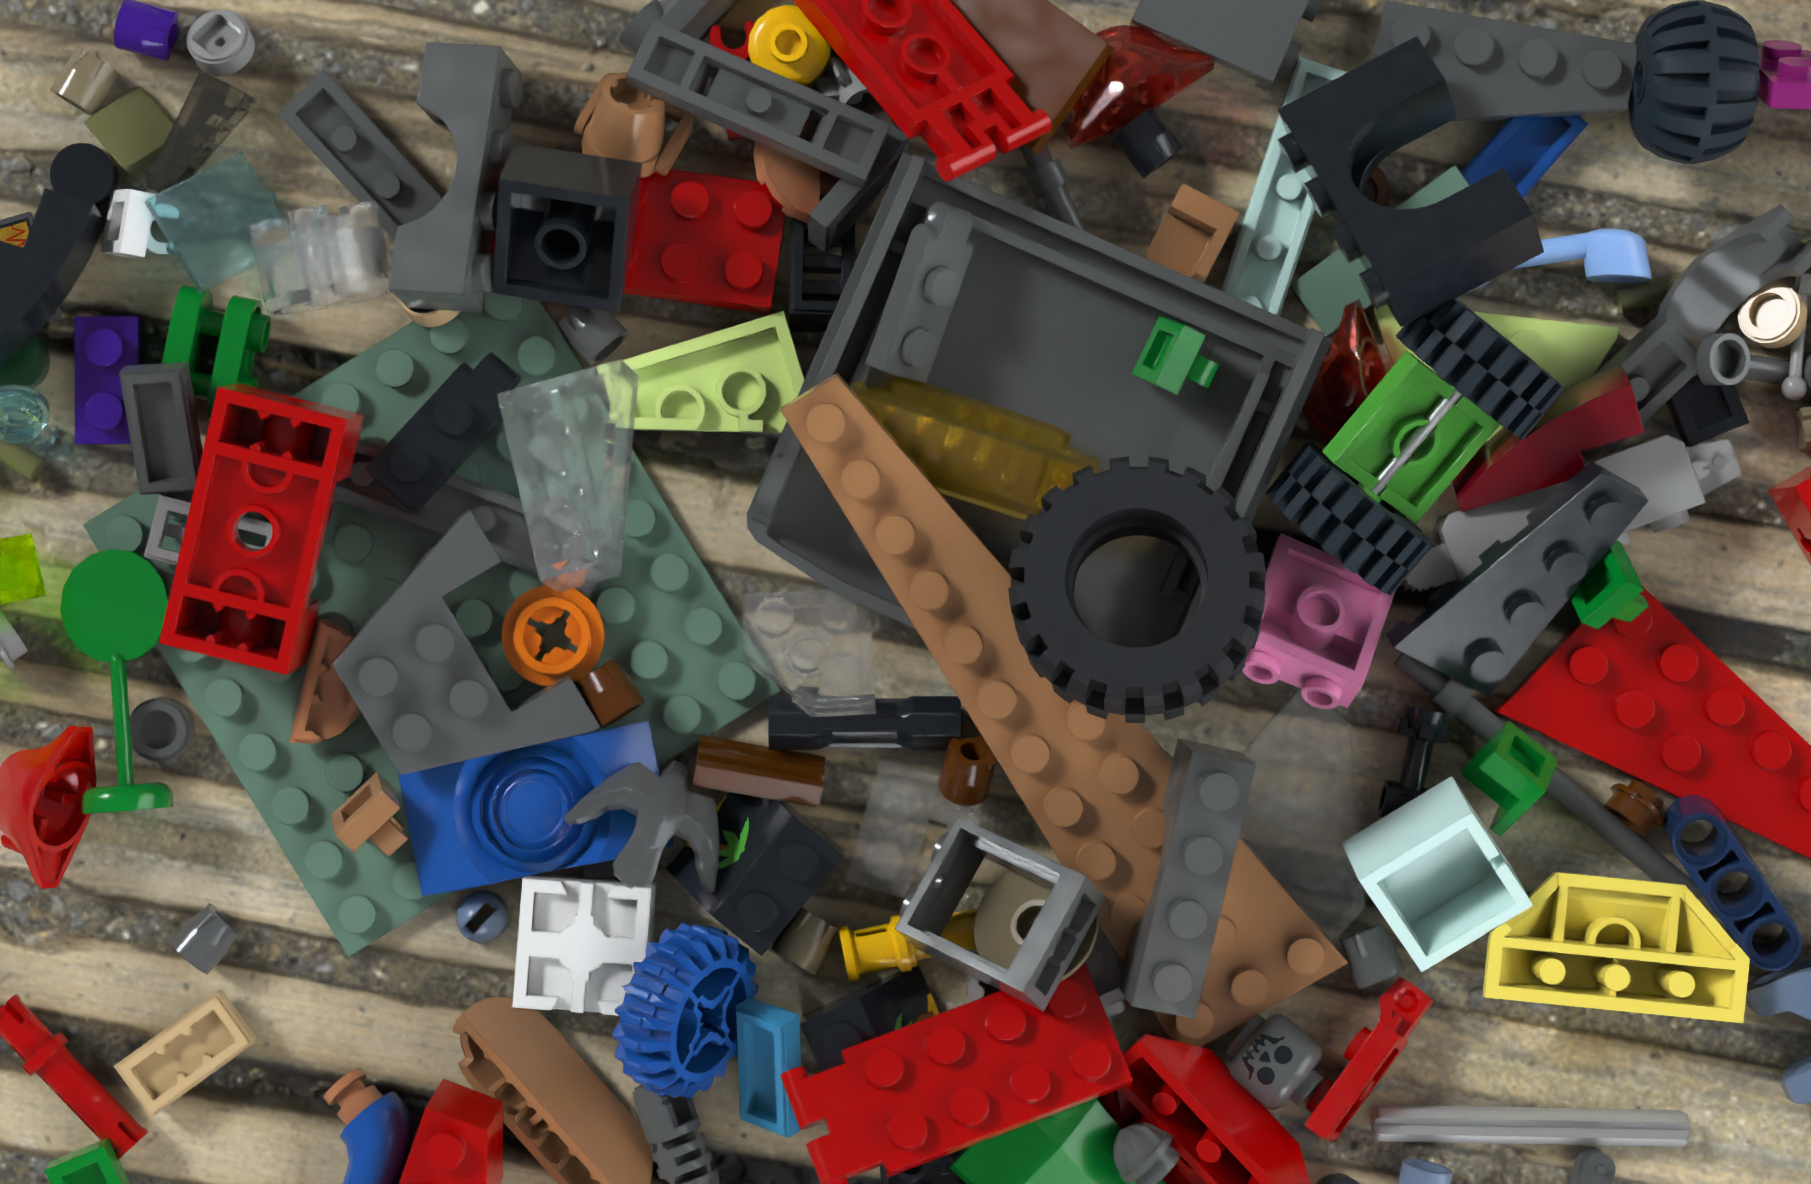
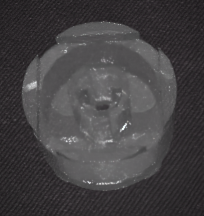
M376 201L360 202L340 207V215L328 214L326 205L304 207L288 212L290 224H288L287 218H279L249 225L267 313H270V315H288L328 309L327 305L346 301L349 304H354L392 293L388 290L390 266Z

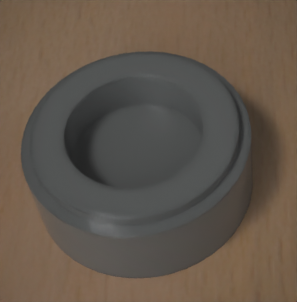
M168 697L148 699L140 703L130 714L132 748L138 755L147 760L159 762L174 759L182 755L193 741L195 734L193 717L188 708L175 699Z

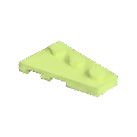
M784 311L600 367L615 418L621 430L782 433L786 419L780 411L781 407L798 396L805 380Z

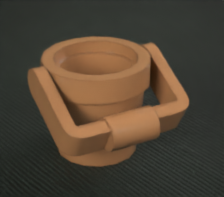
M628 72L604 75L574 126V133L583 137L581 144L583 154L641 162V178L648 177L654 172L663 176L667 175L693 131L692 113L626 85V75ZM665 117L679 123L667 145L664 134Z

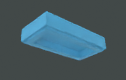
M750 997L736 1005L740 1119L790 1138L801 1130L780 1075L790 1069L801 1066L800 1015Z

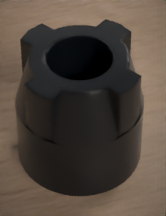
M1150 107L1134 118L1112 138L1143 179L1167 163L1183 148L1182 144L1153 107Z

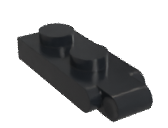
M493 352L487 354L474 369L466 362L461 364L365 468L366 472L416 515L509 414L514 404L506 397L519 384L521 376Z

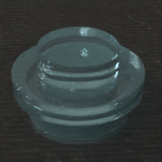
M24 385L1 386L0 439L8 443L22 444L37 438L49 422L50 405L47 399L37 390Z

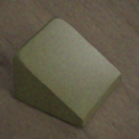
M140 85L96 112L84 122L119 165L134 176L140 173L183 135Z

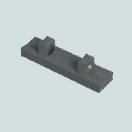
M655 20L652 21L626 75V85L863 189L891 127V124ZM812 116L805 140L801 139L800 136L809 117Z

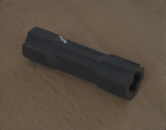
M818 695L769 696V750H819L828 747L907 748L913 751H947L951 739L955 737L961 740V701L958 696H911L908 698H824Z

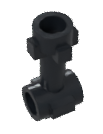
M1409 706L1407 717H1400L1397 733L1408 736V743L1399 782L1387 779L1384 782L1378 806L1379 817H1385L1429 790V788H1425L1432 749L1434 742H1447L1449 727H1444L1447 714Z

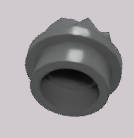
M1146 1122L1122 1128L1118 1132L1113 1144L1114 1160L1120 1172V1177L1126 1183L1134 1181L1136 1184H1157L1180 1158V1154L1170 1145L1172 1136L1167 1131H1162L1158 1127Z

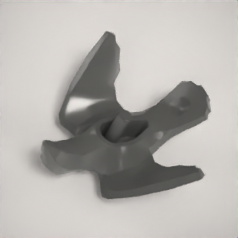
M641 762L631 763L601 782L564 816L565 822L569 825L582 824L596 819L608 810L624 809L636 816L634 832L613 863L614 875L620 880V884L630 889L633 887L644 888L646 885L652 884L663 848L669 839L675 835L687 840L695 853V867L700 884L704 887V890L710 893L715 891L719 863V827L716 803L712 797L688 791L690 768L682 763L672 762L663 770L660 776L649 770Z

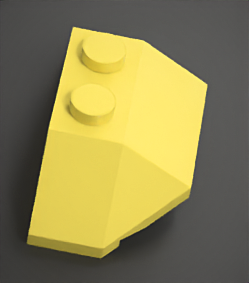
M1553 872L1528 895L1533 906L1489 932L1483 997L1744 1023L1750 958L1730 938L1686 885Z

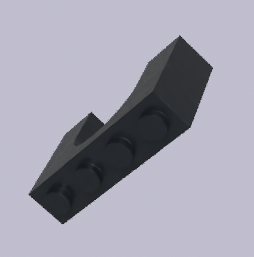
M1417 36L1278 109L1287 134L1277 140L1288 164L1295 174L1306 169L1311 180L1305 182L1304 186L1315 209L1321 218L1330 213L1333 214L1338 225L1332 227L1331 231L1342 254L1348 263L1358 258L1360 259L1366 270L1358 275L1369 299L1376 309L1388 305L1400 327L1544 252L1534 214L1504 168L1437 203L1421 208H1388L1378 205L1363 196L1370 174L1385 157L1402 146L1457 118L1445 78Z

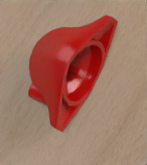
M71 725L51 743L41 748L20 750L10 755L0 766L1 844L5 848L23 855L35 883L42 889L59 886L91 815L82 814L81 796L87 789L96 787L92 726Z

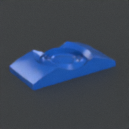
M650 720L592 731L403 775L398 773L422 896L490 885L534 874L616 859L634 832L636 826L635 815L624 809L608 810L596 819L582 824L571 825L565 822L564 816L601 782L631 763L641 762L658 776L661 775ZM673 836L669 839L664 848L674 846Z

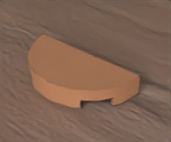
M812 116L809 117L800 136L801 139L805 140ZM756 142L753 157L758 181L761 185L766 183L772 196L784 206L782 211L787 216L808 224L809 213L820 202V169Z
M319 618L289 743L315 744L341 735L362 714L332 665L333 659L353 638V635L346 628L325 618Z

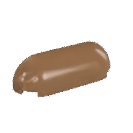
M490 997L474 1003L458 1017L454 1024L453 1032L460 1034V1042L465 1058L458 1063L460 1070L475 1091L503 1101V1122L558 1184H650L653 1159L650 1154V1145H647L643 1129L632 1114L536 1009L513 1008V998Z

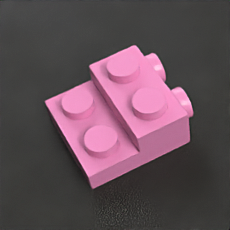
M1280 533L1265 567L1266 595L1261 631L1255 648L1250 649L1245 658V667L1242 671L1248 678L1258 683L1273 684L1279 679L1302 689V698L1314 707L1333 709L1340 705L1348 709L1364 684L1395 591L1392 595L1379 591L1374 585L1371 586L1365 582L1357 573L1347 569L1336 557Z

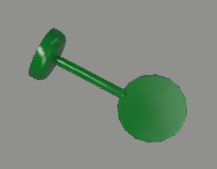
M107 549L89 555L73 568L62 589L60 613L65 632L78 650L96 661L110 663L118 785L92 787L84 791L81 796L82 814L174 807L173 793L167 784L161 782L134 784L126 662L143 657L159 643L170 596L166 579L154 563L134 551Z

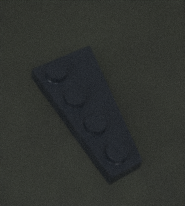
M1591 461L1526 516L1528 525L1511 540L1502 543L1498 539L1478 556L1482 561L1481 565L1456 586H1453L1448 581L1428 598L1432 605L1409 625L1404 620L1400 621L1386 633L1387 638L1393 648L1490 696L1649 500L1639 487Z

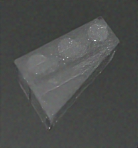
M622 359L497 394L539 580L557 592L621 576L639 378Z

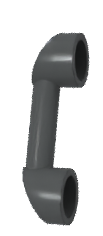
M1723 333L1706 335L1702 339L1696 356L1698 376L1706 386L1735 385L1743 379L1782 385L1785 378L1789 376L1790 357L1788 360L1752 355L1746 342L1739 335ZM1804 352L1802 378L1807 385L1806 394L1803 398L1799 399L1803 402H1811V352Z

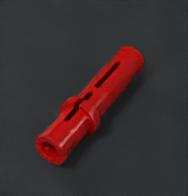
M15 994L6 1002L5 1006L2 1005L0 1007V1036L26 1062L21 1068L29 1076L36 1073L100 1141L106 1138L109 1139L119 1160L149 1131L145 1127L143 1128L65 1047L69 1040L61 1032L54 1035L20 1000L21 997Z

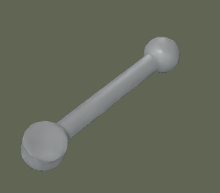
M1803 273L1801 276L1795 277L1793 290L1803 298L1808 309V298L1811 294V274ZM1806 325L1800 336L1791 343L1789 376L1785 378L1781 386L1782 394L1791 401L1803 398L1807 390L1806 382L1802 378Z

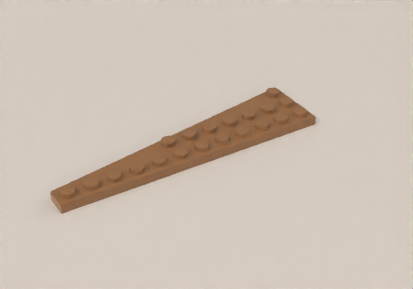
M836 373L783 405L780 411L1061 864L1087 876L1106 897L1099 910V925L1124 964L1133 925L1141 919L1146 910L1159 869L1165 826L1163 798L1173 758L1159 745L1153 734L1143 723H1126L1125 715L1109 713L1107 718L1103 719L1087 713L1086 705L1076 700L1069 704L1054 692L1053 685L1046 677H1039L1029 663L1024 646L1020 644L1014 624L1008 588L1011 587L1009 569L1002 561L1000 562L976 535V531L960 513L956 512L932 484L929 477L902 450L896 439L841 376ZM1239 836L1195 1019L1158 1011L1153 1012L1171 1040L1203 1047L1346 965L1348 962L1335 943L1301 904L1274 877L1260 857Z

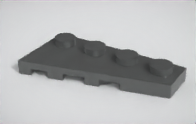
M1385 0L1373 59L1417 36L1445 78L1457 116L1452 121L1480 120L1482 122L1506 120V118L1541 116L1544 118L1621 113L1627 110L1636 64V44Z

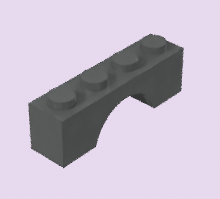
M426 42L417 104L436 125L451 132L457 151V165L452 184L440 203L421 218L397 227L388 290L408 308L482 313L484 294L489 293L493 288L494 257L491 254V247L497 224L499 178L514 144L512 133L509 131L512 108H517L520 105L523 93L521 72L500 46Z
M1179 738L1177 740L1163 798L1165 826L1159 869L1146 910L1141 919L1133 925L1118 986L1133 1007L1195 1019L1256 769V764L1240 751Z

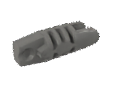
M643 1085L634 1088L635 1091L632 1092L635 1102L634 1106L637 1108V1115L647 1145L653 1144L654 1150L650 1154L653 1162L658 1164L656 1171L659 1179H665L666 1184H720L716 1167H711L710 1165L713 1157L711 1151L706 1150L705 1144L707 1140L705 1134L699 1133L698 1130L701 1122L692 1098L683 1096L674 1098L666 1094L665 1096H660L646 1090Z

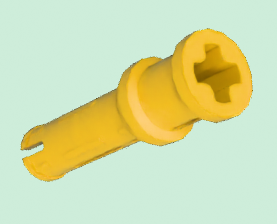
M978 908L954 912L940 937L966 950L976 949L974 921ZM900 915L891 916L890 922L887 924L851 930L848 925L838 927L849 983L859 981L860 974L898 967L902 972L912 971L911 967L917 966V960L932 958V956L916 949L895 930L900 920Z

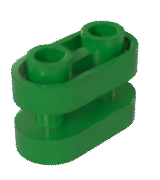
M183 285L174 302L162 363L189 362L194 398L207 400V417L210 420L217 387L240 383L259 388L258 378L251 377L256 352L264 353L271 331V316L262 314V302L260 300L237 295L231 297L225 313L212 310L213 298L211 290ZM208 335L219 337L212 375L200 373Z

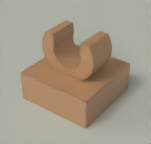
M378 772L369 778L332 813L331 819L335 836L353 853L370 838L379 849L390 857L408 837L402 832L405 829L404 825L394 816L401 808L395 788Z

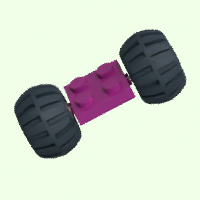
M1703 0L1671 4L1650 15L1639 29L1634 42L1636 44V64L1628 102L1630 123L1635 138L1641 146L1663 159L1682 164H1696L1715 160L1734 151L1742 144L1750 131L1753 115L1757 107V95L1769 108L1811 109V51L1802 50V46L1798 43L1783 40L1764 41L1762 49H1757L1758 44L1752 26L1743 16L1726 6Z

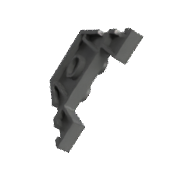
M470 509L463 512L454 521L446 534L431 551L429 550L414 567L411 574L389 599L383 602L332 661L333 667L400 775L589 733L600 727L569 674L514 707H509L443 598L445 594L501 562Z

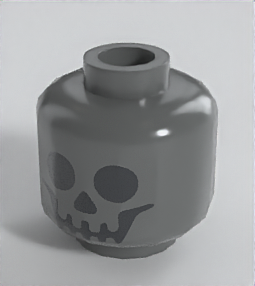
M1259 1014L1256 1015L1226 1051L1233 1059L1229 1068L1232 1077L1269 1110L1281 1108L1289 1100L1300 1107L1324 1079L1323 1076L1315 1071L1322 1056L1320 1045L1282 1014L1272 1015L1266 1020Z

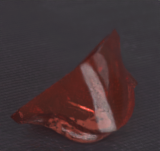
M1119 25L1099 31L1096 35L1109 43L1114 50L1073 106L1076 114L1067 130V143L1070 149L1124 127L1150 107L1154 109L1159 107L1212 71L1215 59L1198 51L1181 49L1170 45L1154 33L1138 26Z
M1360 299L1345 306L1337 333L1332 339L1328 352L1302 408L1310 424L1317 431L1331 439L1334 438L1387 374L1379 347Z

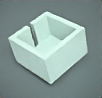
M1452 776L1341 843L1359 882L1421 972L1533 906L1511 865L1486 827L1482 824Z

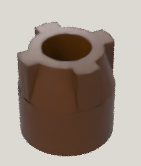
M614 659L606 662L577 681L584 694L587 706L601 728L615 723L645 703L631 677L622 670L617 660L614 661Z
M977 735L976 738H963L961 740L954 737L949 742L938 787L941 794L955 804L974 806L982 803L988 796L997 759L992 756V751L983 736Z

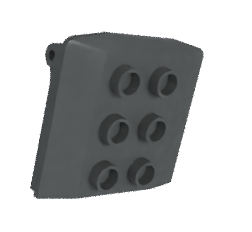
M903 152L798 396L838 373L896 439L902 450L929 477L932 484L949 504L976 531V535L1000 562L1002 561L1009 569L1012 549H1018L1021 542L1019 530L1028 514L1037 516L1042 510L1041 498L1054 485L1059 486L1062 490L1068 488L1073 484L1072 473L1090 465L1095 474L1110 470L1109 459L1129 456L1130 467H1148L1149 457L1169 460V470L1183 474L1189 466L1206 475V486L1214 492L1223 487L1236 500V512L1241 518L1248 517L1252 523L1328 352L1332 339L1324 336L1325 333L1314 328L1307 329L966 179L958 177L947 182L940 177L936 166L927 163L926 159L915 154L911 156ZM943 202L969 211L972 214L973 225L968 239L973 245V252L927 382L923 383L881 371L865 364L910 234L916 225L924 224L928 211L934 203ZM1159 316L1184 324L1206 335L1197 354L1219 364L1208 388L1185 379L1178 395L1132 375ZM786 421L748 509L747 526L758 543L835 594L916 629ZM1127 536L1102 545L1082 563L1074 586L1076 608L1088 629L1107 642L1125 647L1153 646L1177 636L1191 623L1198 609L1201 597L1199 575L1191 558L1175 545L1150 536Z

